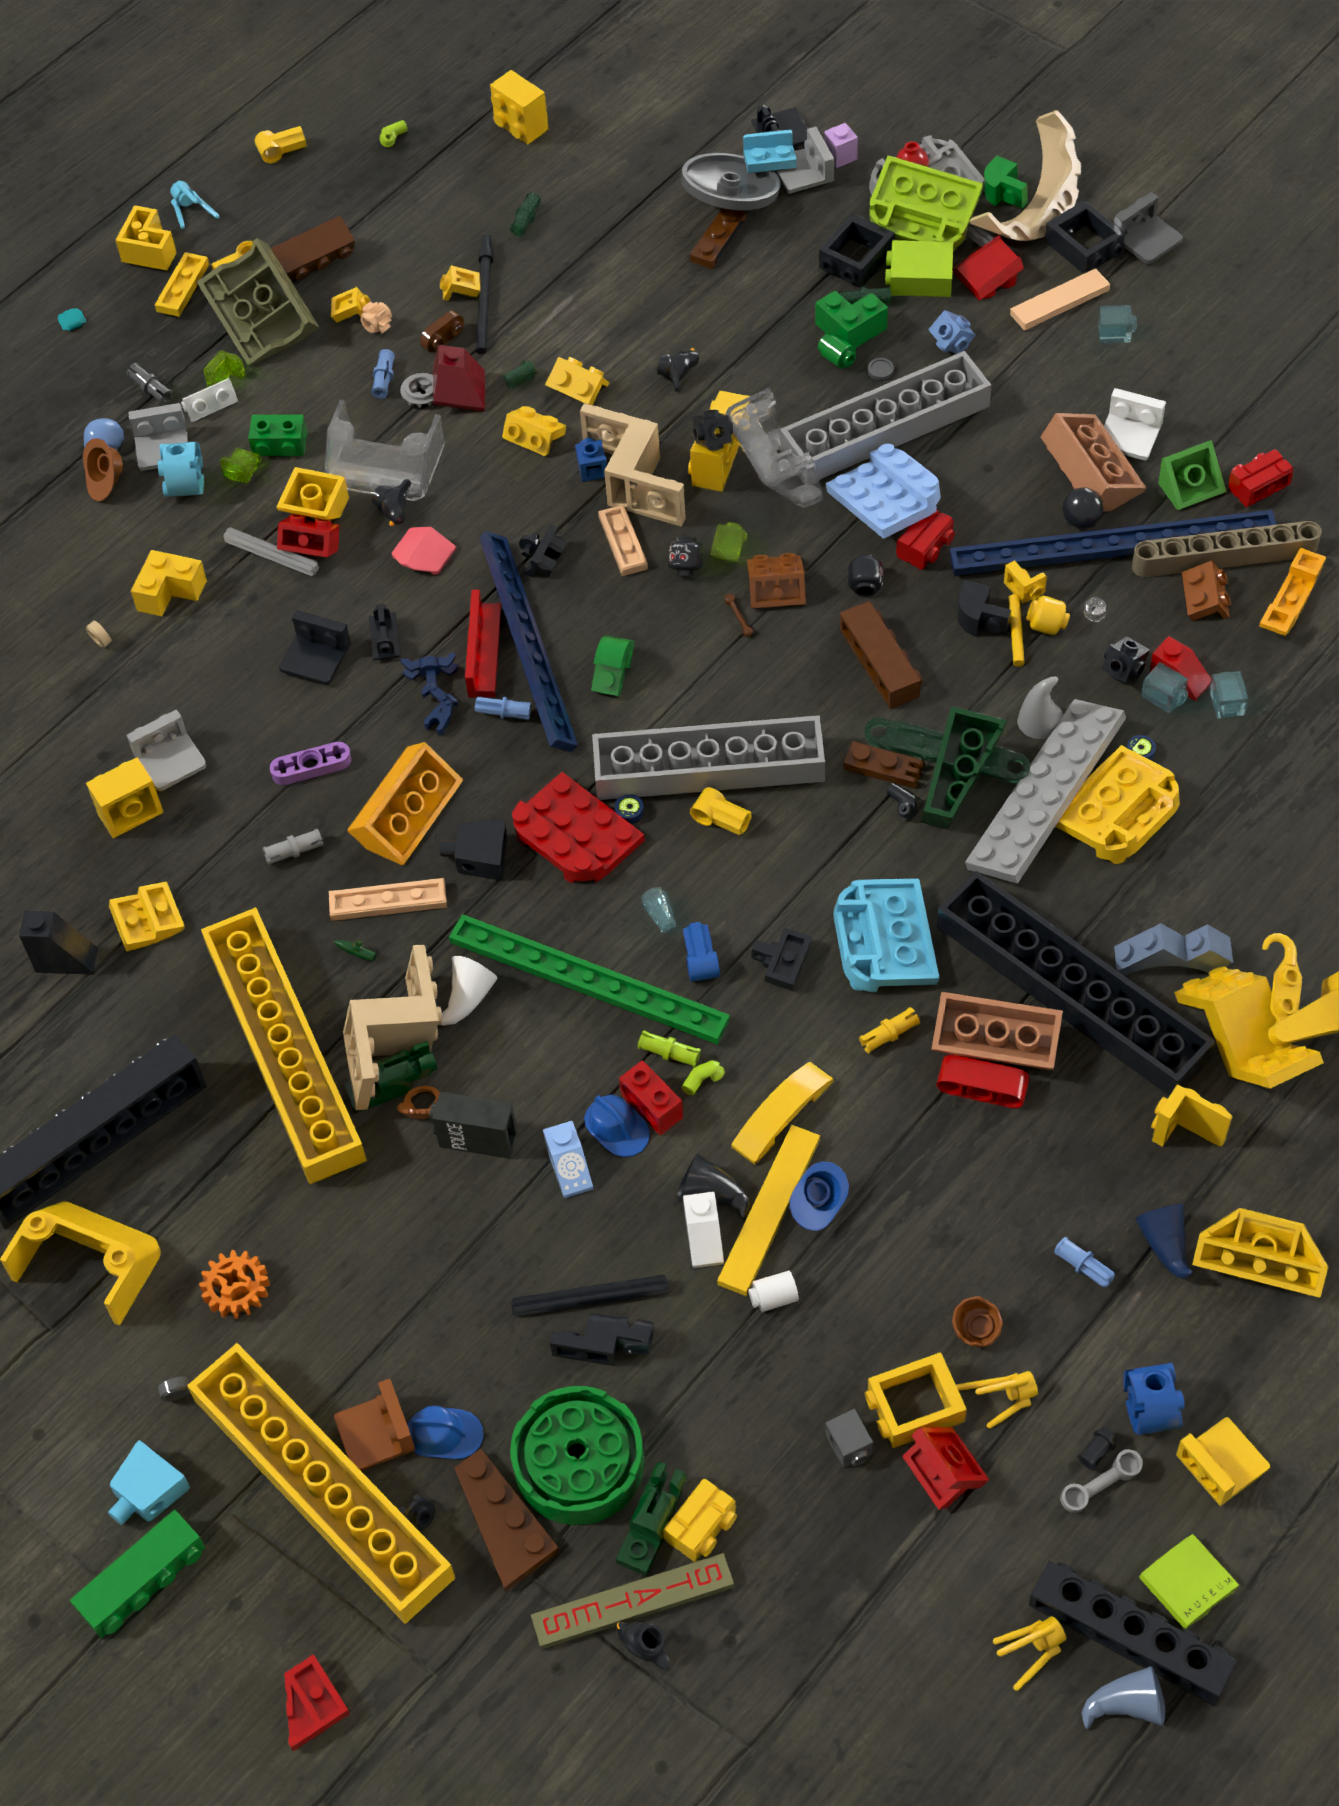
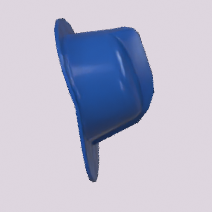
M598 1095L595 1097L594 1103L587 1109L584 1117L585 1126L588 1131L609 1152L616 1156L630 1157L642 1152L647 1146L650 1137L649 1128L644 1119L625 1099L617 1095L602 1097Z
M825 1161L813 1164L806 1170L793 1189L790 1197V1210L793 1218L801 1227L812 1231L825 1228L845 1202L849 1183L846 1174L839 1166Z
M436 1405L428 1406L416 1413L408 1423V1429L416 1449L414 1452L425 1457L464 1459L474 1454L480 1448L483 1440V1427L479 1419L472 1413L461 1409L444 1408Z

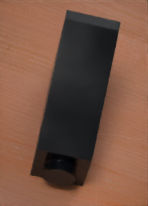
M24 911L19 937L36 973L93 975L98 953L96 945L55 912Z

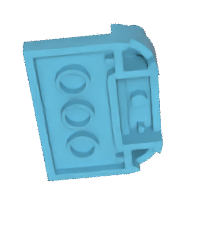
M919 879L856 880L851 883V886L840 893L833 915L843 970L853 989L877 992L879 986L937 985L940 978Z

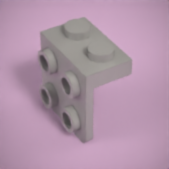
M177 709L127 734L135 758L138 757L158 791H163L206 768V761L188 736L183 719Z

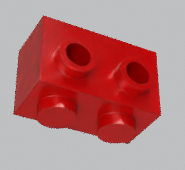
M291 514L278 523L277 549L330 557L338 551L340 524H333L330 519L316 518L314 521L306 519L304 515Z

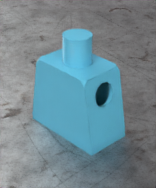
M139 1440L110 1482L109 1486L119 1500L108 1511V1514L120 1525H123L134 1512L147 1522L151 1521L186 1493L190 1486L182 1473Z

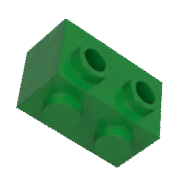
M304 415L251 416L248 440L252 456H304L307 439Z

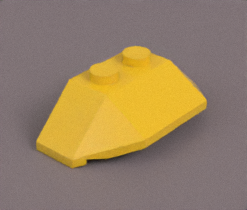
M1238 1208L1200 1233L1192 1264L1319 1298L1321 1297L1328 1270L1326 1261L1304 1224L1243 1208Z

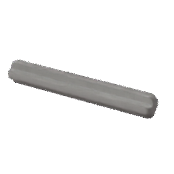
M231 527L224 533L223 537L226 543L309 576H315L319 570L317 561L295 552L278 550L277 545Z

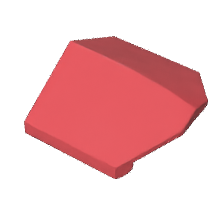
M415 527L407 531L393 550L392 557L400 565L412 570L431 572L433 575H438L456 551V546L432 527Z

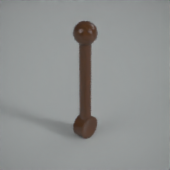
M727 594L724 597L725 604L731 606L743 628V635L751 637L754 631L747 625L737 608L735 596Z

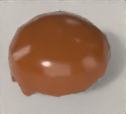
M980 1296L963 1299L955 1308L952 1318L954 1331L958 1338L972 1347L981 1348L992 1345L1001 1335L1003 1320L998 1308Z

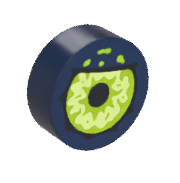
M1136 735L1128 741L1127 748L1152 760L1155 755L1156 745L1150 737Z
M623 795L615 803V812L630 824L635 823L644 814L643 802L636 795Z

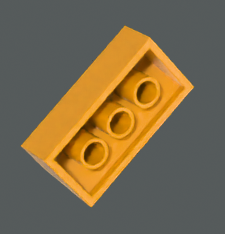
M426 742L408 746L347 831L367 850L403 865L460 786L463 779Z

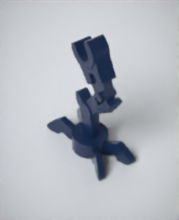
M450 653L446 658L426 656L412 662L409 659L402 658L401 664L406 668L403 671L405 677L410 680H414L419 675L426 677L427 684L422 689V697L425 698L431 694L440 702L425 718V729L429 730L431 725L439 724L436 729L437 735H443L452 718L453 706H458V701L451 694H446L436 685V676L441 672L451 676L458 670V665L453 663L456 653Z

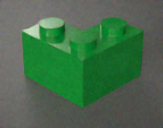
M833 291L815 302V324L826 334H837L857 348L887 329L888 307L872 293L851 305L837 291Z

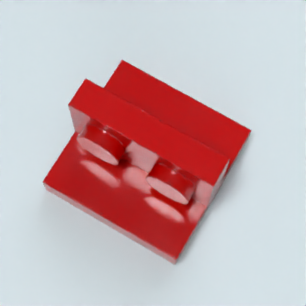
M920 1427L911 1435L916 1444L902 1457L938 1510L946 1509L967 1489L981 1488L989 1481V1478L953 1427Z

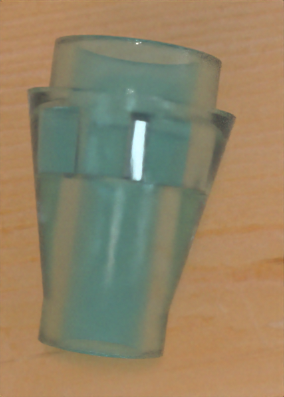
M655 887L646 891L641 896L643 901L641 906L657 924L660 931L667 932L675 928L677 924L674 920L668 893L663 891L661 887Z

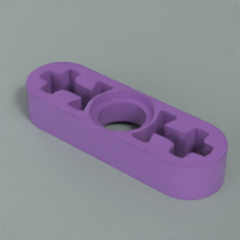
M333 742L278 757L270 764L272 779L276 784L288 785L344 770L352 761L350 749L343 742ZM340 753L341 758L336 759L335 754ZM325 756H326V760H327L326 763L323 762V758H322V757H325ZM309 759L318 761L315 767L306 768L303 766L304 762ZM295 764H298L299 770L295 769ZM286 768V773L281 774L280 769Z

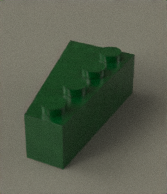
M951 706L921 823L949 830L1001 738L1007 720Z

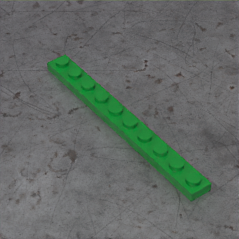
M463 914L449 936L451 944L717 1045L730 1022L729 1014Z

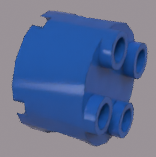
M1172 1363L1124 1370L1123 1387L1129 1399L1125 1402L1132 1428L1137 1435L1183 1427L1180 1410L1185 1409L1184 1398L1181 1390H1175L1173 1382H1176V1375Z

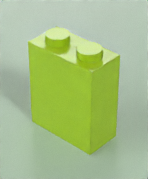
M892 240V251H887L886 266H891V269H886L885 285H890V295L951 297L953 242Z

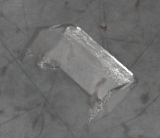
M340 399L327 431L324 473L344 476L347 490L373 494L378 486L394 488L405 479H408L412 483L406 492V500L415 501L423 498L428 490L445 445L441 416L435 414L428 434L412 433L404 439L402 446L353 439L354 427L349 422L345 400Z

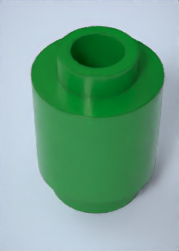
M827 333L818 343V350L821 356L840 369L851 366L856 359V348L837 334Z

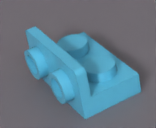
M791 130L743 136V154L748 173L797 168Z

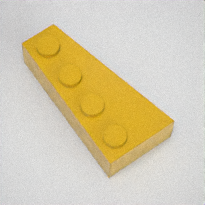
M719 391L715 401L713 400L710 410L716 409L719 413L729 416L734 429L731 435L732 442L723 444L724 448L708 450L707 447L698 445L695 441L690 450L688 474L692 477V486L723 492L751 415L750 396Z

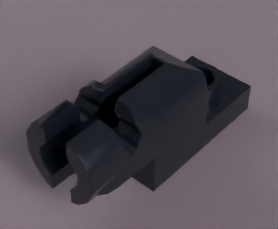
M591 1314L588 1317L584 1337L568 1330L561 1333L552 1331L550 1339L551 1353L555 1357L615 1366L618 1350H621L622 1354L649 1355L654 1337V1322L637 1319L633 1327L630 1328L628 1317L621 1318Z

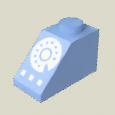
M573 1121L544 1129L546 1149L564 1199L593 1190L583 1149Z

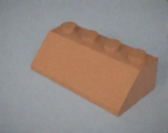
M1055 413L1041 435V439L1047 446L1048 451L1058 462L1060 469L1072 483L1074 489L1088 487L1096 491L1103 500V511H1112L1146 490V486L1096 414Z
M941 992L931 1051L1054 1070L1063 1011Z

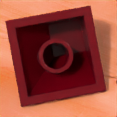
M438 345L433 365V405L484 412L485 369L464 348Z

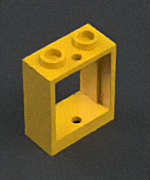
M941 1352L868 1378V1391L864 1392L867 1404L871 1411L876 1409L880 1418L877 1421L879 1432L883 1439H889L892 1448L914 1441L911 1435L920 1427H952L965 1422L967 1409ZM930 1374L945 1409L898 1426L883 1390Z

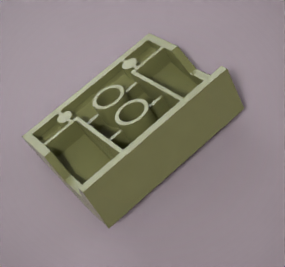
M258 238L253 241L251 249L236 261L219 265L197 282L248 366H252L299 343L320 328L270 246Z

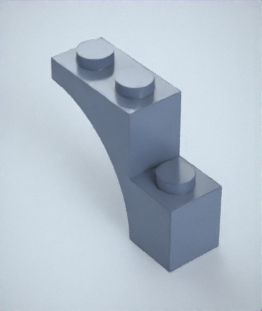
M1160 923L1114 946L1116 970L1124 976L1139 970L1161 966L1189 967L1209 974L1215 968L1233 963L1230 937L1208 924L1183 936Z

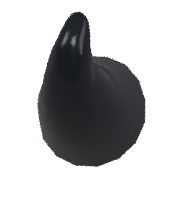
M697 1153L680 1183L678 1203L684 1202L683 1196L714 1192L716 1201L733 1205L738 1209L741 1218L746 1220L751 1208L748 1194L739 1182L726 1171Z

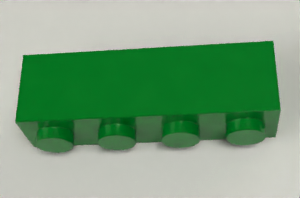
M173 1510L72 1597L70 1602L102 1639L106 1634L109 1635L117 1631L129 1614L142 1609L148 1603L150 1596L159 1588L162 1589L171 1584L176 1577V1573L184 1566L195 1563L201 1556L205 1546L200 1536L176 1510Z

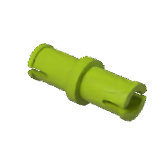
M643 1030L637 1046L640 1050L643 1049L661 1055L663 1060L669 1061L673 1059L692 1067H696L701 1053L700 1048L676 1042V1038L669 1037L667 1039L648 1033Z

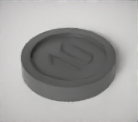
M876 358L868 364V374L875 380H887L893 375V363L886 358Z

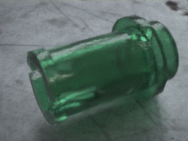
M523 360L520 366L503 374L502 377L504 381H509L506 383V386L509 389H513L527 379H534L537 370L530 360L527 362Z

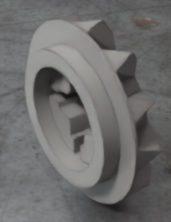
M418 373L406 378L400 388L402 399L407 401L409 406L414 404L419 408L422 404L431 406L433 401V375ZM417 387H419L423 391H426V393L421 394L420 392H417Z

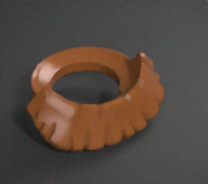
M431 1086L413 1088L406 1094L404 1101L399 1103L397 1110L413 1119L429 1118L431 1105L427 1109H416L411 1100L418 1093L429 1092L435 1096L434 1102L437 1103L440 1092Z

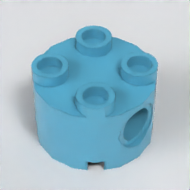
M199 443L160 444L161 460H158L159 476H164L165 479L162 484L164 497L203 494L204 475H201L203 460Z

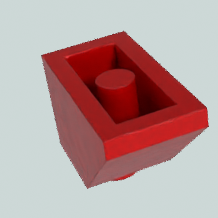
M1168 636L1153 652L1149 674L1195 702L1212 684V679L1193 650L1172 637Z

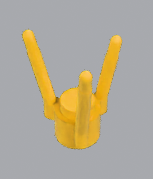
M1030 1371L1020 1374L1015 1373L1006 1377L956 1384L958 1391L976 1389L975 1393L977 1395L1005 1389L1011 1401L1017 1400L1016 1404L987 1423V1428L989 1429L1020 1409L1031 1406L1030 1398L1038 1395L1037 1384Z
M1053 1616L1043 1622L1038 1620L1030 1626L993 1639V1643L998 1645L1025 1636L998 1650L997 1655L999 1657L1031 1642L1039 1651L1046 1650L1013 1686L1015 1691L1020 1690L1053 1656L1061 1652L1059 1644L1066 1641V1635L1060 1623Z

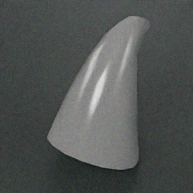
M1049 677L1040 681L1029 691L1018 714L1017 723L1019 729L1025 735L1034 739H1047L1063 717L1062 710L1052 701L1050 696L1052 688L1058 682V677Z

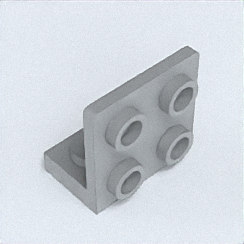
M817 127L807 129V140L804 141L805 148L794 151L797 159V168L775 170L788 194L834 181V157Z
M180 403L128 412L135 438L137 462L140 471L158 468V460H161L160 444L188 442L186 422Z

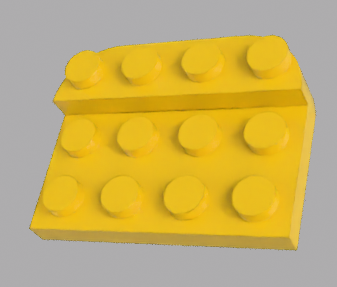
M1121 745L1085 780L1055 827L1095 848L1096 857L1109 860L1113 864L1123 863L1127 857L1136 853L1177 811L1180 805V797L1175 775L1170 770Z

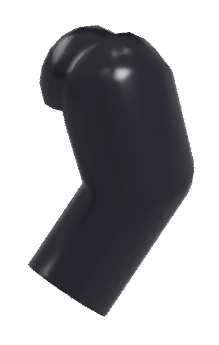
M896 783L891 784L887 790V795L898 802L897 812L899 816L905 820L913 818L917 812L916 797Z

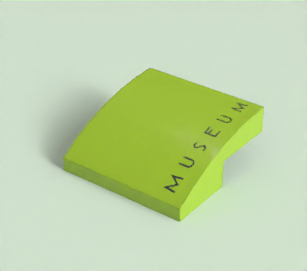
M1194 1534L1165 1553L1139 1576L1142 1582L1184 1629H1187L1206 1616L1212 1607L1233 1594L1239 1587V1584Z

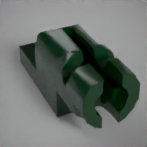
M427 1041L413 1045L410 1050L403 1049L391 1056L373 1062L378 1064L379 1080L374 1082L375 1096L370 1097L368 1109L406 1095L411 1090L410 1083L428 1077L438 1070L434 1055L430 1053ZM351 1081L344 1083L355 1114L364 1111L355 1110Z
M658 1462L652 1472L649 1483L646 1485L629 1523L630 1530L616 1557L617 1564L644 1576L648 1575L664 1541L663 1529L674 1516V1509L687 1480V1475L676 1468L670 1481L669 1493L665 1491L661 1493L668 1477V1472L665 1471L667 1464Z

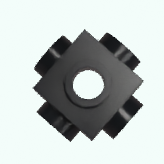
M715 409L702 412L703 415L692 417V431L696 444L707 447L708 450H719L724 448L723 444L732 442L731 435L734 429L728 415L719 413Z
M1125 637L1119 642L1109 645L1104 653L1106 660L1102 670L1109 673L1113 679L1126 683L1142 674L1150 649L1129 637Z

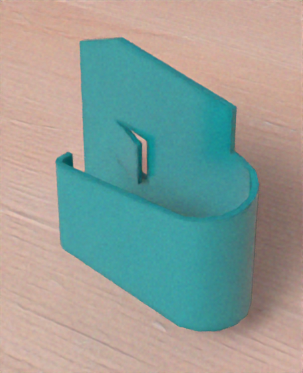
M72 308L58 315V321L63 331L67 329L68 331L82 327L83 323L87 322L82 311L77 308Z

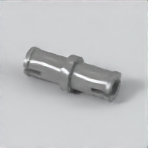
M314 829V831L297 837H293V835L288 836L285 841L263 847V852L266 853L264 855L267 863L271 865L274 862L291 856L293 858L300 857V853L324 845L323 841H321L322 837L319 830Z

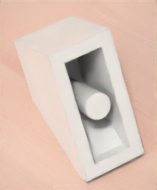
M707 1192L683 1196L693 1269L724 1265L715 1193Z

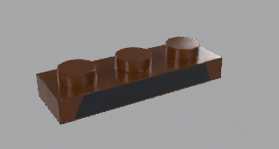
M721 208L690 253V262L713 269L746 221V213L739 210Z

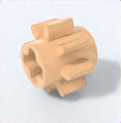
M370 301L362 308L364 313L361 314V323L370 333H384L391 327L389 322L392 321V313L384 303L375 302L373 304Z

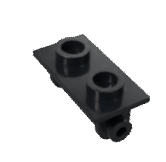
M378 604L373 610V615L369 616L373 660L401 657L396 612L390 613L385 604Z

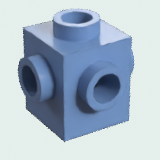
M946 310L942 312L928 329L936 338V345L945 353L949 351L955 354L961 353L976 336L969 328L971 324L966 318Z

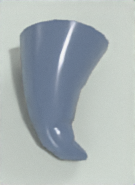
M1151 1666L1120 1677L1100 1687L1086 1700L1082 1710L1084 1727L1086 1729L1090 1728L1095 1718L1104 1714L1129 1715L1163 1726L1165 1703L1153 1667Z

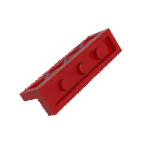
M471 590L465 682L468 698H496L502 607L501 603H482L480 590Z

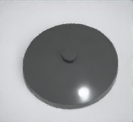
M729 153L702 154L686 161L682 168L681 183L684 189L696 199L716 207L732 210L760 209L772 204L779 194L780 179L773 170L748 173L744 156Z

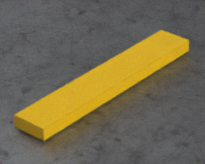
M791 1125L720 1273L717 1285L747 1296L748 1290L751 1288L752 1282L755 1280L788 1210L793 1189L805 1173L820 1142V1135Z

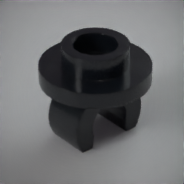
M415 1494L412 1496L414 1502L407 1509L404 1506H400L399 1511L420 1531L431 1524L436 1511L434 1504L430 1500Z

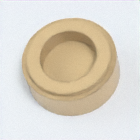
M95 620L86 626V631L100 647L104 648L112 642L105 629Z

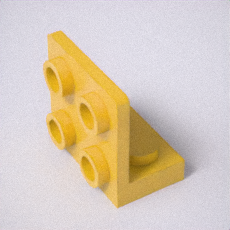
M1228 1417L1222 1419L1196 1439L1191 1433L1180 1441L1176 1454L1219 1506H1222L1270 1468L1267 1460Z

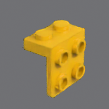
M1177 1084L1169 1098L1163 1097L1156 1107L1155 1113L1157 1115L1151 1125V1128L1155 1129L1152 1141L1163 1147L1177 1124L1217 1146H1222L1228 1134L1232 1115L1223 1106L1212 1104L1201 1098L1196 1091L1189 1088L1185 1089Z

